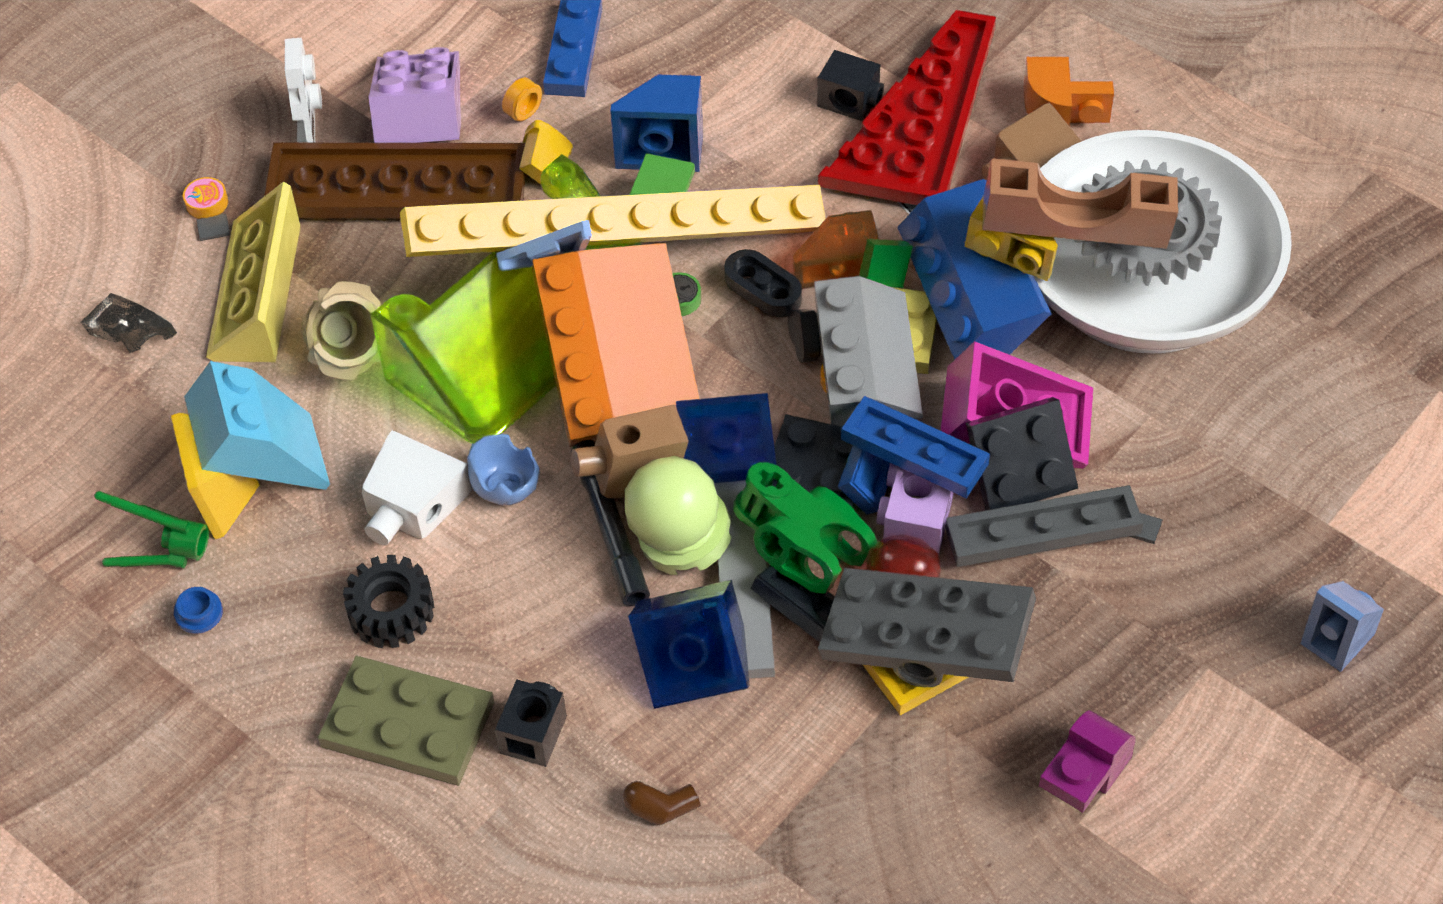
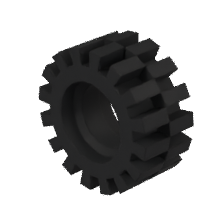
M387 555V563L381 564L379 556L370 558L372 567L368 569L364 563L357 566L359 577L350 574L347 578L348 587H344L343 590L344 605L351 628L355 634L359 632L360 639L365 643H368L372 638L374 646L378 648H383L385 640H389L391 648L400 647L398 639L403 637L407 644L415 641L413 631L416 630L423 635L427 630L426 621L432 622L434 617L432 610L435 608L428 576L427 574L424 575L423 568L418 563L413 567L411 559L404 556L400 564H397L396 555ZM399 591L407 596L406 603L393 611L380 612L371 607V602L385 592Z

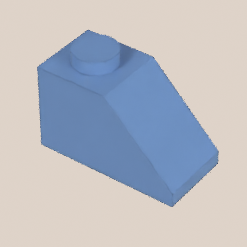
M1344 581L1324 585L1316 593L1300 644L1341 672L1375 635L1384 609L1377 605L1367 593L1354 589Z

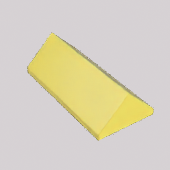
M282 182L233 221L206 358L212 361L276 363L300 232V222L291 186L285 182Z

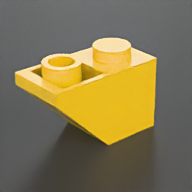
M982 197L970 216L964 247L1019 269L1023 273L1048 281L1052 273L1058 247L1054 237L982 230Z

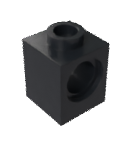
M834 50L817 77V107L864 121L871 107H875L879 103L884 93V83L880 82L881 64Z
M516 679L495 728L500 754L546 767L567 718L563 692L558 691L555 687L545 682L536 681L528 683ZM534 715L542 717L536 722L524 721L526 718Z

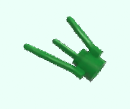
M101 491L95 492L94 497L98 501L163 525L161 546L169 551V555L106 557L102 560L103 566L170 565L184 569L188 559L199 561L203 557L209 540L207 524L178 518L146 505H138Z

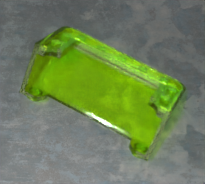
M563 154L551 162L541 174L542 190L551 199L602 197L584 170ZM634 243L587 246L585 250L636 245ZM501 251L489 254L430 305L414 295L401 294L388 299L370 314L385 381L472 444L483 436L505 432L556 386L532 267L509 271L499 270L496 254Z

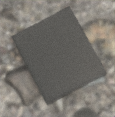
M226 214L196 219L200 241L230 235Z
M1140 513L1143 521L1142 533L1129 537L1155 544L1163 519Z

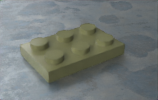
M356 655L321 729L318 740L320 746L325 749L460 786L495 703L493 692Z

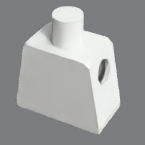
M392 430L387 436L362 487L366 511L372 517L364 528L367 536L380 545H388L398 530L418 539L427 537L472 491L467 463Z

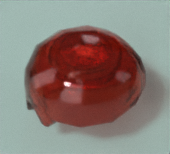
M903 534L892 535L883 538L873 547L867 561L866 570L939 578L941 573L940 556L938 552L921 538Z

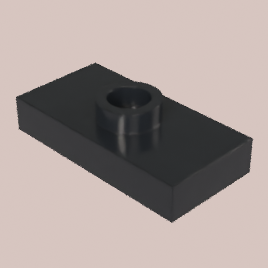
M771 565L755 577L750 588L817 641H821L835 598L834 595L830 592L826 594L812 592L796 581L782 575Z

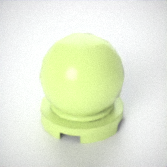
M677 456L652 460L636 471L625 488V514L628 527L636 534L644 555L656 569L670 575H678L676 570H688L696 566L699 571L707 569L721 558L730 544V513L725 503L717 495L713 480L696 462Z

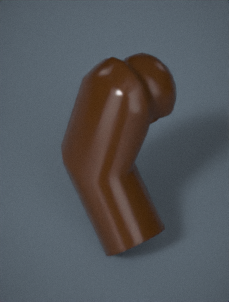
M634 781L625 787L622 794L625 807L631 814L655 825H663L701 806L698 795L691 784L672 793L665 794L641 781Z

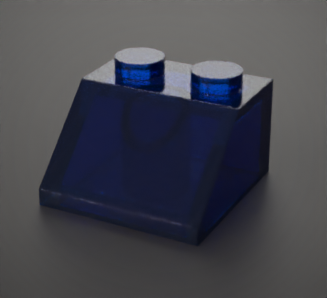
M732 580L639 600L628 615L654 709L749 688L745 628Z

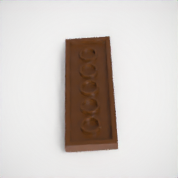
M273 142L264 196L282 182L287 183L291 186L298 218L401 219L400 211L405 207L523 201L526 173L520 170L519 166L526 143Z

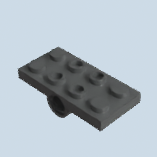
M844 568L818 650L822 660L893 668L895 674L901 680L918 687H935L939 685L943 674L1014 682L1036 596L1033 587Z

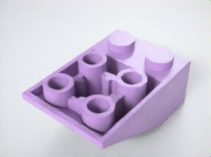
M435 47L425 50L424 54L408 55L407 51L394 50L384 53L383 57H377L369 93L374 143H419L459 140L461 128L459 51L449 52L448 48Z

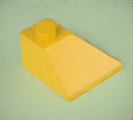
M173 414L171 419L188 490L214 539L222 538L260 486L259 481L256 478L202 470L189 414Z

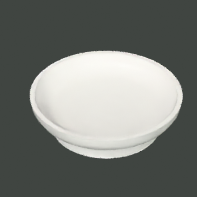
M1120 131L1079 142L1063 150L1040 168L1044 177L1052 184L1065 190L1081 192L1083 184L1092 185L1093 174L1097 173L1106 177L1107 168L1110 165L1119 172H1122L1125 161H1129L1135 169H1141L1143 160H1148L1151 169L1157 170L1162 162H1166L1168 173L1173 174L1177 169L1183 168L1182 179L1187 181L1197 176L1199 178L1197 190L1211 189L1209 201H1217L1219 203L1217 215L1222 216L1220 236L1217 247L1213 249L1211 260H1203L1199 272L1188 268L1185 280L1171 273L1168 285H1164L1158 276H1152L1149 286H1145L1142 276L1138 275L1134 277L1130 284L1126 283V273L1119 271L1113 277H1109L1108 264L1094 268V254L1082 256V243H1077L1074 239L1054 237L1058 247L1051 276L1048 281L1035 277L1046 303L1054 311L1089 337L1111 347L1137 353H1168L1208 343L1230 334L1244 326L1266 307L1287 271L1291 254V231L1288 218L1276 193L1252 167L1237 156L1212 143L1195 137L1166 131Z

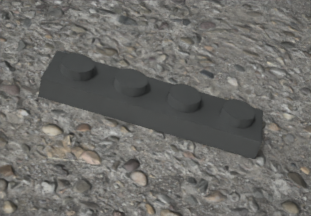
M1130 485L947 517L945 529L956 567L1139 535L1142 533L1143 521Z

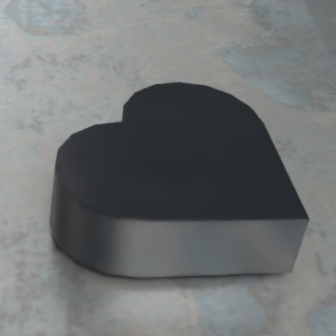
M811 309L789 311L787 320L791 341L795 345L799 362L804 363L818 360L821 348L817 313Z

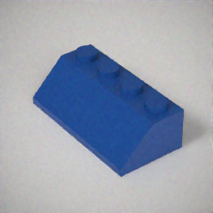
M985 179L924 198L897 227L903 241H907L913 246L910 258L954 360L974 341L1010 355L1052 314L1033 275L1023 273L1019 269L964 247L970 216L984 195L987 181Z

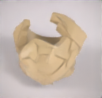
M341 281L337 282L332 288H320L317 294L318 300H313V304L308 309L305 317H303L301 330L303 331L306 344L305 349L309 350L307 355L308 362L319 365L321 372L327 376L355 380L357 375L368 370L375 362L383 360L390 339V313L383 309L379 299L371 292L370 286L356 282Z

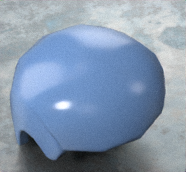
M507 434L483 436L471 445L467 457L468 476L472 489L481 498L498 505H513L523 501L536 489L540 468L532 456L530 447H526L523 450L515 447L511 442L510 436Z

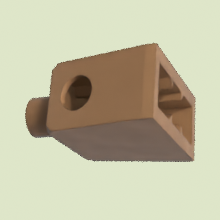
M1049 102L999 132L996 136L994 158L1038 163L1041 168L1063 150L1082 141ZM990 163L982 166V175L985 180L988 177Z
M663 406L603 421L599 427L595 446L572 449L571 466L575 477L595 475L603 496L607 498H625V488L639 468L655 459L671 456L684 458L689 441L676 406Z

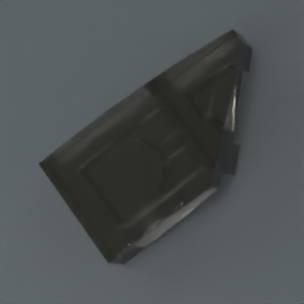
M110 293L81 321L89 335L115 343L122 341L129 353L141 350V346L149 338L156 335L163 336L167 340L177 334L173 325L163 317L134 301Z

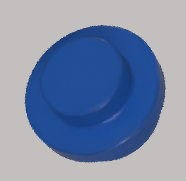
M204 587L186 589L179 595L174 606V618L177 625L188 633L198 634L211 630L219 623L223 615V606L220 598L214 592Z

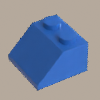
M658 74L611 104L610 114L615 169L640 170L647 153L692 162L695 165V172H700L703 144L701 76Z

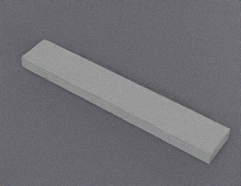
M756 429L710 431L713 482L717 495L725 503L731 517L729 528L731 542L721 558L718 559L726 680L775 677L770 604L750 589L755 577L767 569L766 561L759 555L754 546L753 537L755 530L741 522L733 510V502L739 492L743 491L746 485L745 481L748 470L752 465L758 463ZM750 504L748 511L751 512L754 506Z

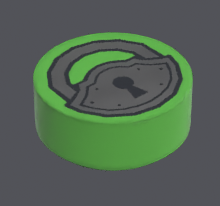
M683 272L672 273L681 316L689 315L696 311L701 304L700 283L690 274Z

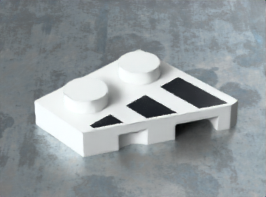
M302 38L285 39V75L292 120H297V142H315V109H322V96L319 83L312 84V80L316 78L314 58L312 54H305Z

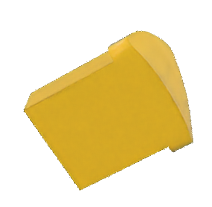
M535 120L525 130L522 143L526 144L519 169L550 191L562 184L568 156L572 153L573 144L551 125L541 120Z

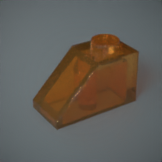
M872 210L846 212L828 216L793 255V275L800 281L802 289L815 287L814 281L859 276L867 239H879Z

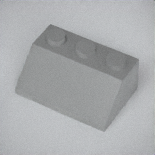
M861 276L814 281L816 313L830 423L843 427L864 396L914 419L923 418L905 292Z

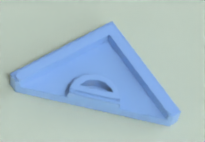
M589 220L575 223L498 252L496 257L499 270L509 271L532 267L533 259L585 250L592 237Z

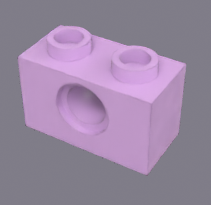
M890 463L887 486L893 487L890 498L881 497L877 514V524L884 525L883 544L939 555L945 532L946 518L949 516L954 493ZM913 496H919V497H922V498L916 499V498H912V497H913Z

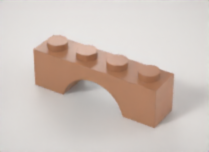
M991 158L983 197L982 230L1167 249L1178 215V178L1130 173L1122 182L1109 189L1086 193L1073 192L1062 189L1048 181L1042 174L1038 163Z

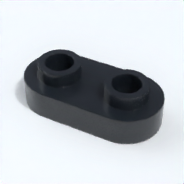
M743 249L732 253L726 259L724 268L727 286L764 313L773 317H787L789 311L800 308L802 304V285L798 278L760 252ZM750 276L752 278L744 279L743 277Z

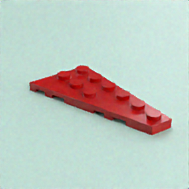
M955 10L931 39L930 47L920 59L916 57L910 64L908 73L900 83L896 81L864 119L862 129L852 141H846L839 149L838 157L830 167L825 166L819 173L818 185L822 188L918 205L926 197L948 191L994 35L996 17Z

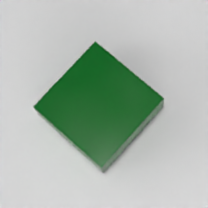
M867 239L859 276L889 287L903 288L913 246L903 240Z

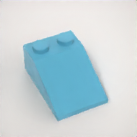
M210 361L184 396L202 470L326 490L330 485V481L310 413L254 370Z

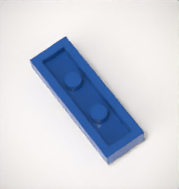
M560 0L543 81L544 95L586 96L603 9L602 0Z
M866 396L862 398L841 428V440L966 499L989 465L990 453Z

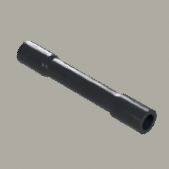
M584 440L575 444L572 449L593 447L596 442ZM595 475L580 477L582 485L587 490L612 563L611 570L622 602L626 606L640 605L649 599L650 592L640 563L633 554L615 499L602 495Z

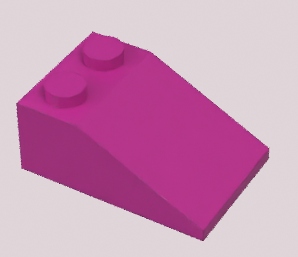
M974 341L947 367L941 431L970 444L966 422L1055 397L1060 400L1074 468L1084 469L1089 461L1093 387Z

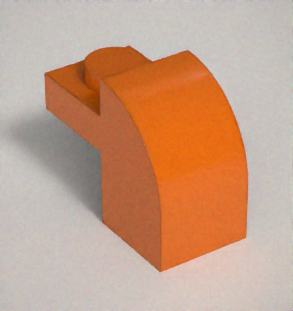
M1026 57L1023 87L1024 104L1027 114L1050 102L1069 127L1070 123H1110L1114 98L1113 81H1070L1069 57Z

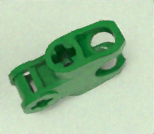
M759 462L751 466L746 475V485L733 502V510L741 522L755 530L753 539L757 552L777 571L812 592L826 594L833 588L836 579L842 571L836 557L851 566H862L869 561L878 542L871 528L846 501L826 487L819 486L808 492L793 480L784 469L777 465ZM775 479L778 481L776 487L772 486ZM750 504L754 506L751 512L748 511ZM843 531H850L858 537L861 543V551L853 548L842 536ZM809 558L821 566L824 572V579L815 576L811 572L808 565Z

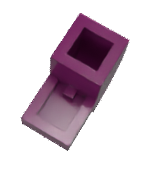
M1091 710L1086 711L1070 728L1068 740L1040 776L1039 787L1083 813L1098 791L1106 794L1126 767L1133 755L1136 741L1135 736Z

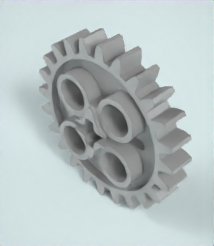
M1143 160L1141 169H1135L1129 161H1125L1122 172H1119L1110 165L1107 168L1106 177L1097 173L1093 174L1092 185L1083 184L1081 192H1097L1109 189L1122 182L1130 173L1177 177L1178 215L1167 249L1076 239L1074 241L1082 243V256L1094 254V268L1104 264L1109 265V277H1113L1119 271L1126 273L1125 280L1129 284L1138 275L1142 276L1145 286L1150 285L1152 276H1158L1164 285H1168L1171 273L1185 280L1188 268L1199 272L1202 261L1211 260L1213 249L1217 247L1220 236L1222 216L1217 215L1219 203L1217 201H1209L1211 195L1210 188L1197 190L1199 183L1197 176L1187 181L1182 179L1183 168H1179L1171 174L1167 172L1166 162H1162L1157 170L1151 169L1148 160Z

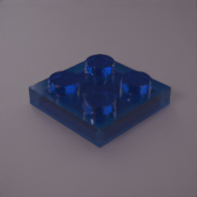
M768 393L676 401V409L689 441L684 459L696 462L714 483L746 481L748 470L752 465L759 462H768L776 465Z

